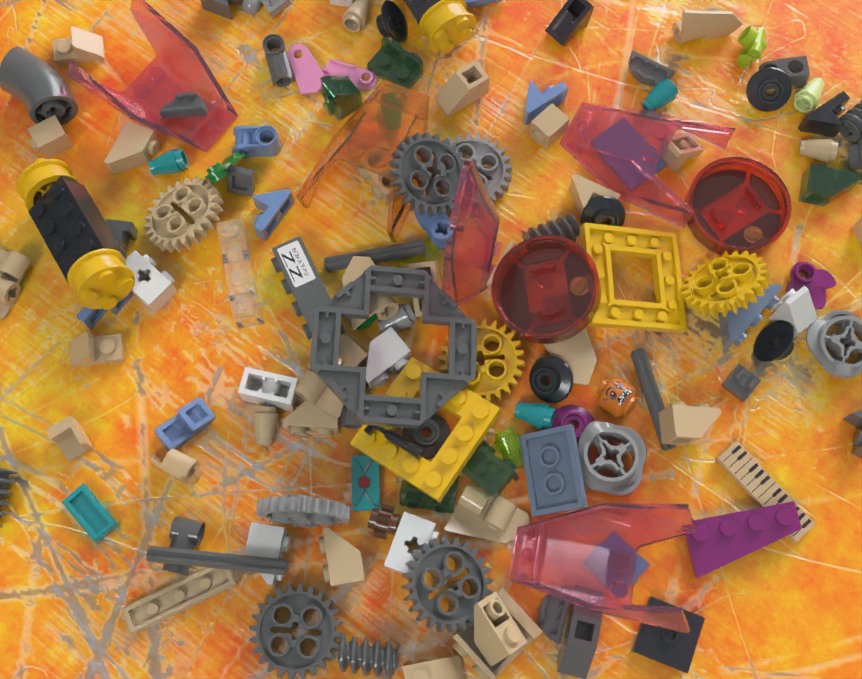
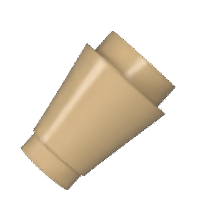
M355 0L343 14L342 23L348 31L358 32L364 28L370 5L369 0Z
M833 138L801 139L798 154L828 163V161L834 162L839 142L833 141Z
M255 406L254 413H252L256 439L255 445H272L279 414H276V407Z

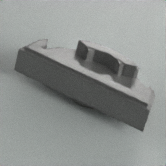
M632 50L628 61L629 71L633 78L641 84L656 86L659 81L670 80L674 76V70Z
M184 92L175 95L176 99L168 105L165 103L159 112L163 119L208 115V107L204 100L196 93Z
M560 587L551 590L543 597L538 607V622L541 630L549 640L557 644L561 643L574 587Z

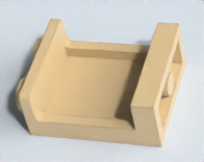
M503 588L497 594L528 643L500 662L489 667L474 642V625L466 623L465 630H459L452 636L455 641L452 647L463 659L467 655L475 663L472 669L481 679H486L487 677L489 679H496L543 632Z

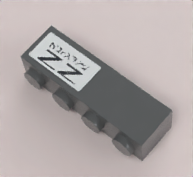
M301 236L272 248L275 257L271 259V262L277 273L282 271L285 279L281 283L286 294L292 293L295 302L291 304L297 317L303 316L306 324L302 325V328L309 340L312 338L314 310L330 300V296ZM342 321L340 335L345 333Z

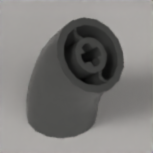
M14 47L7 52L0 65V88L17 98L25 106L32 121L38 124L55 115L61 125L74 119L78 113V105L69 87L57 71L47 62L21 47Z

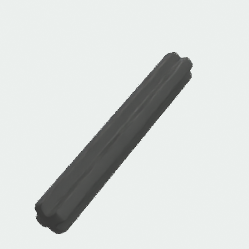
M415 240L325 257L324 265L327 272L347 269L353 256L370 257L374 264L425 254V246L423 240Z
M644 348L632 351L631 358L663 451L672 450L677 445L662 444L659 412L664 410L665 407L646 350Z

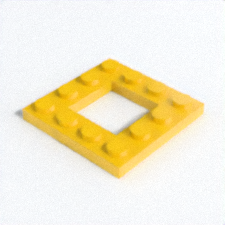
M583 223L580 226L582 259L590 266L597 285L596 302L587 319L588 326L683 333L687 331L684 297L681 287L682 278L677 233ZM611 254L651 258L656 303L617 300L614 298Z
M411 357L384 396L418 398L421 372H439ZM467 388L462 389L442 407L460 418V421L431 462L423 457L417 459L387 440L384 434L378 430H375L371 436L366 434L364 430L368 425H362L350 442V445L440 503L501 414V409ZM382 426V427H384L385 429H392V430H394V431H395V429L397 428V427Z

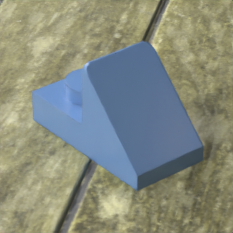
M530 81L523 123L526 126L530 124L551 103L557 107L565 102L568 91L566 85L560 82L555 86L547 87L541 93L535 84Z
M288 189L258 194L252 197L255 206L263 211L257 216L254 228L257 236L265 241L268 240L294 204L292 191Z

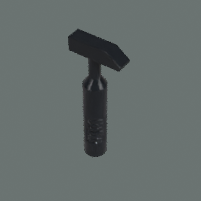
M368 425L364 430L370 436L375 430L380 431L387 440L417 459H421L425 453L424 449L392 429Z

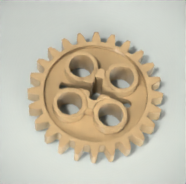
M194 177L192 181L185 178L183 184L176 181L174 188L167 186L168 192H160L161 198L152 201L155 206L147 209L151 215L144 218L148 222L144 225V228L147 230L145 234L162 251L167 249L172 253L176 249L178 252H181L183 246L191 249L192 242L194 241L199 245L200 237L207 238V230L215 229L212 223L220 221L217 214L223 212V209L220 207L223 204L220 198L221 194L211 182H207L204 178L199 180L197 177ZM176 204L195 223L191 225L172 206Z

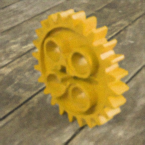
M735 250L732 255H728V252L725 251L721 257L714 254L713 260L705 258V264L695 265L696 271H688L690 277L684 278L685 284L681 286L683 290L682 295L689 309L693 308L694 313L701 311L704 317L711 312L712 317L715 318L719 312H722L723 316L726 317L728 311L732 310L734 314H737L740 307L748 309L747 303H757L756 296L765 295L763 289L769 288L768 281H771L767 264L764 263L762 257L758 258L756 253L749 255L747 250L739 255L738 250Z
M483 319L482 324L477 325L476 373L478 377L465 388L482 398H486L489 402H492L493 396L501 401L500 393L505 392L510 395L509 385L518 387V382L514 378L523 377V372L517 368L525 367V361L519 360L524 357V351L517 350L521 346L520 340L512 342L515 338L514 332L506 335V325L497 329V321L494 320L491 326H488L486 319ZM490 342L499 344L498 349L495 351H488L485 347ZM441 346L442 352L446 355L438 356L439 361L444 363V365L439 367L440 373H447L448 346ZM500 356H505V359L503 360L497 358H499ZM484 357L485 365L479 366V358ZM495 367L504 369V373L499 377H494L490 374L491 370Z

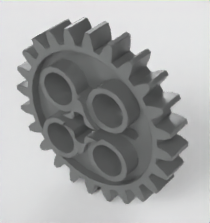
M429 131L422 136L419 132L412 137L408 136L404 139V142L396 146L398 150L391 154L394 159L388 163L390 167L394 168V170L388 173V176L395 178V181L390 186L398 187L399 189L394 195H402L404 197L401 202L402 205L407 202L411 203L410 211L418 207L419 215H423L427 211L429 217L435 215L436 212L440 216L446 211L449 212L454 209V206L462 202L460 198L466 195V191L462 188L469 185L463 178L470 174L462 169L467 165V162H460L459 160L463 153L456 154L454 150L457 145L454 144L449 147L447 145V137L440 141L439 133H436L432 138ZM416 154L422 158V162L417 159ZM440 162L445 165V169L441 167ZM412 178L417 181L418 187L413 184ZM436 186L441 189L442 194L437 191Z
M447 536L440 538V542L434 538L429 540V545L426 543L420 545L421 552L414 551L411 553L415 561L405 563L411 571L402 574V577L408 579L409 583L401 586V589L409 590L410 594L403 599L404 601L412 600L413 605L409 608V612L418 610L419 614L416 620L422 621L427 619L426 628H432L436 624L437 632H443L445 627L448 633L455 632L456 626L459 630H465L466 623L474 625V605L483 600L485 596L493 593L486 588L487 584L493 583V579L486 578L485 576L491 568L482 567L481 564L486 558L477 559L475 556L478 548L469 551L468 541L463 542L459 546L458 537L452 538L450 543ZM448 557H451L455 562L454 571L450 570L447 566ZM464 569L467 570L463 577L449 584L448 589L438 592L431 600L428 599V595L447 583V579L456 577ZM426 572L433 578L431 587L425 584L424 576ZM464 581L470 585L471 591L469 595L463 592L462 585ZM442 597L449 603L447 612H444L440 607Z
M299 583L297 591H294L291 584H287V593H283L280 588H276L277 597L274 598L267 594L266 598L269 604L266 606L259 603L258 607L263 612L261 615H252L258 621V625L249 626V629L256 631L257 636L250 638L249 642H255L259 645L252 652L253 654H263L258 662L259 664L270 663L267 672H272L275 668H278V678H282L286 671H288L289 679H294L296 672H299L301 679H306L307 670L316 676L317 665L326 669L327 664L324 659L326 657L329 659L336 658L331 649L339 648L340 645L335 642V638L342 637L343 634L336 631V627L342 625L343 621L334 620V616L340 611L339 609L330 610L329 608L334 601L329 599L323 602L325 592L321 591L315 596V587L312 585L307 592H304V585L302 583ZM287 607L291 612L290 620L285 624H281L277 620V613L280 609ZM315 609L319 612V621L314 626H309L305 621L306 613ZM296 623H298L299 628L321 630L322 634L320 636L300 634L297 636V640H295L293 634L273 633L271 628H295ZM279 637H284L288 642V647L282 654H278L274 650V642ZM307 639H313L317 645L315 653L311 656H306L302 651V645Z

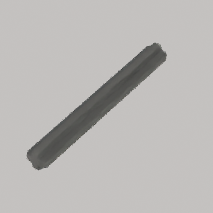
M149 546L146 554L147 561L275 575H286L288 571V561L278 558Z

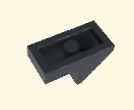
M568 0L545 31L560 45L566 46L580 27L584 29L587 27L594 6L588 0Z
M844 91L806 115L798 129L806 133L829 137L837 136L844 127V124L838 117L846 110L844 106L850 97Z

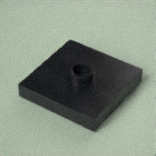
M650 596L631 651L683 673H688L705 618Z

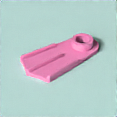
M293 45L289 49L287 56L300 93L302 95L319 93L321 88L328 82L327 77L305 45ZM298 53H303L301 58H295Z
M330 59L322 69L328 79V82L324 85L326 87L367 91L373 89L377 84V76L374 72L334 59ZM369 77L370 80L363 81L362 78Z

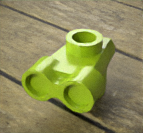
M748 26L739 35L737 42L743 46V49L737 59L738 66L746 68L750 65L751 60H757L761 57L762 51L767 46V41L764 40L766 31L763 28L758 27L754 29L752 26Z

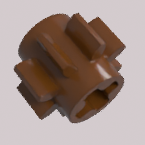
M382 503L380 509H372L367 528L374 530V537L386 540L387 534L395 535L400 515L394 513V506Z

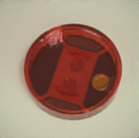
M726 157L709 163L694 178L684 201L685 220L693 236L708 250L723 256L725 251L728 252V255H732L736 250H738L739 255L746 250L749 255L763 253L785 231L790 221L792 210L790 194L778 174L765 164L746 157Z
M554 235L529 238L510 249L499 262L491 285L495 310L506 327L516 336L538 344L562 342L574 337L586 328L598 310L602 290L596 265L588 252L576 242Z

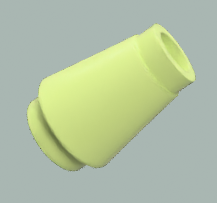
M812 78L795 94L794 106L798 111L808 113L817 107L825 86L824 81L820 78Z

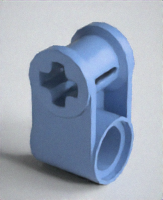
M241 125L233 129L235 146L232 148V154L235 152H239L240 155L245 154L243 158L273 157L281 151L282 145L278 133L270 125ZM269 139H273V140H272L271 142H269V143H264L265 141H267V140H269Z
M419 208L414 209L418 223L425 230L433 245L441 250L450 248L455 239L453 234L454 226L446 212L440 216L436 212L435 215L429 217L427 211L423 215H419Z

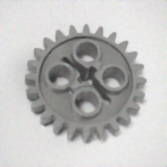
M467 132L466 139H462L457 134L456 142L448 138L447 145L449 147L454 144L457 145L454 150L456 154L462 152L470 156L467 159L459 158L460 162H467V165L462 169L470 174L463 178V180L469 183L467 187L462 188L466 191V195L460 198L463 211L467 209L468 205H471L473 211H476L478 204L483 209H486L487 201L495 205L496 197L502 199L503 191H508L509 183L507 182H511L512 178L510 174L512 172V165L509 164L510 156H504L505 148L497 149L498 141L490 144V136L481 140L480 133H477L475 138H471L470 133ZM440 162L441 167L445 169V165ZM490 164L493 167L488 169L483 167V165ZM478 184L483 186V188L474 189L472 186ZM438 187L437 191L442 194L441 189Z
M292 494L288 495V497L280 496V498L258 499L256 515L275 523L293 524L294 527L314 528L318 527V525H342V523L349 522L350 506L334 500Z

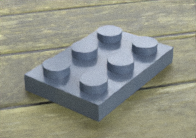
M568 424L520 435L532 517L588 508L574 425Z

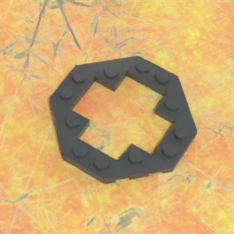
M371 265L356 280L351 281L338 291L327 303L314 310L310 368L362 425L419 428L476 377L477 324L470 317H466L457 307L458 304L444 289L441 290L432 281L433 278L425 270ZM370 294L423 299L422 324L448 326L447 374L421 372L419 398L366 395V368L338 366L341 317L368 319Z

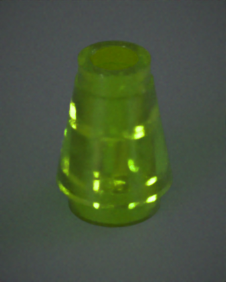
M514 427L493 435L495 439L493 443L506 465H508L509 470L524 464L519 433H515Z

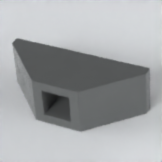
M575 585L557 672L586 679L596 651L602 622V592Z

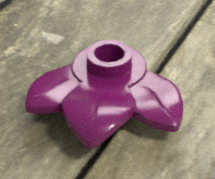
M798 262L790 270L791 281L786 287V293L791 289L797 292L803 286H806L814 308L823 309L826 304L825 289L836 286V281L828 271L816 269L809 262ZM799 272L804 273L806 275V279L802 278L799 275Z

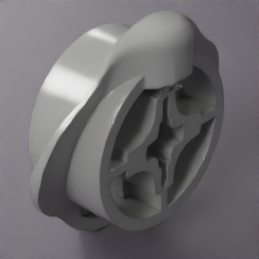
M836 310L809 326L806 332L807 345L817 362L828 374L839 379H849L862 372V321L858 316L846 310ZM831 325L840 326L836 334L826 335ZM859 353L857 359L852 364L845 363V360L849 358V354Z
M601 421L589 423L581 433L578 443L584 486L591 490L605 492L614 496H628L632 494L642 479V470L646 459V447L643 439L636 431L628 427ZM606 440L616 441L621 444L613 446L610 445ZM596 445L600 457L595 460L594 464L590 465L587 455L590 449ZM630 452L633 466L625 473L621 460ZM606 455H608L610 458L615 456V462L613 463L611 459L606 461ZM603 471L611 472L615 478L605 477L600 475L599 473Z

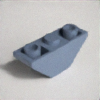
M768 284L769 288L763 289L765 295L756 296L757 303H747L748 309L740 307L737 314H734L732 310L728 311L726 317L723 316L722 312L718 313L723 348L728 350L733 344L738 347L748 336L744 332L750 325L754 328L764 317L761 314L762 310L765 307L770 310L780 299L776 294L783 288L781 285Z

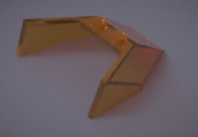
M383 79L330 140L296 195L302 206L307 209L309 208L322 176L339 160L382 175L390 180V184L395 181L394 177L388 176V173L394 170V168L388 165L394 159L391 154L398 150L396 146L404 142V139L408 136L412 137L417 132L422 136L428 131L430 97ZM416 154L417 159L422 162V158ZM412 178L413 184L418 187L417 181ZM390 186L387 233L391 241L396 243L409 213L411 203L407 202L402 205L401 202L404 197L402 195H394L399 190L398 187Z

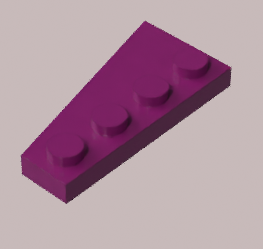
M794 501L682 523L695 579L802 529Z

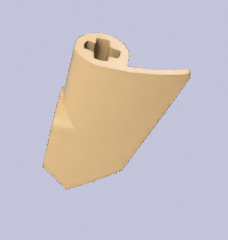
M710 7L705 9V11L683 10L682 20L673 23L672 31L676 43L681 44L701 37L708 40L728 35L744 23L732 11H721L718 8Z
M1 248L0 320L7 318L20 294L19 283L32 263L28 257L14 250L7 252Z
M353 256L342 277L344 287L361 276L371 265H375L370 257ZM370 294L369 317L376 314L380 320H388L397 314L399 306L392 296ZM350 318L352 329L356 330L367 319Z
M571 310L545 325L571 320L580 327L566 336L550 340L540 339V341L551 356L559 357L568 364L573 374V384L588 386L597 359L585 324L573 317Z
M340 337L338 366L355 367L356 362L346 337ZM309 362V368L294 392L310 404L339 418L344 404L310 368Z
M171 449L162 462L156 453L150 459L158 468L183 485H193L200 479L201 469L199 461L176 449Z
M468 483L458 501L457 507L445 526V531L507 543L531 532L528 513L517 508L515 504L500 496H493Z

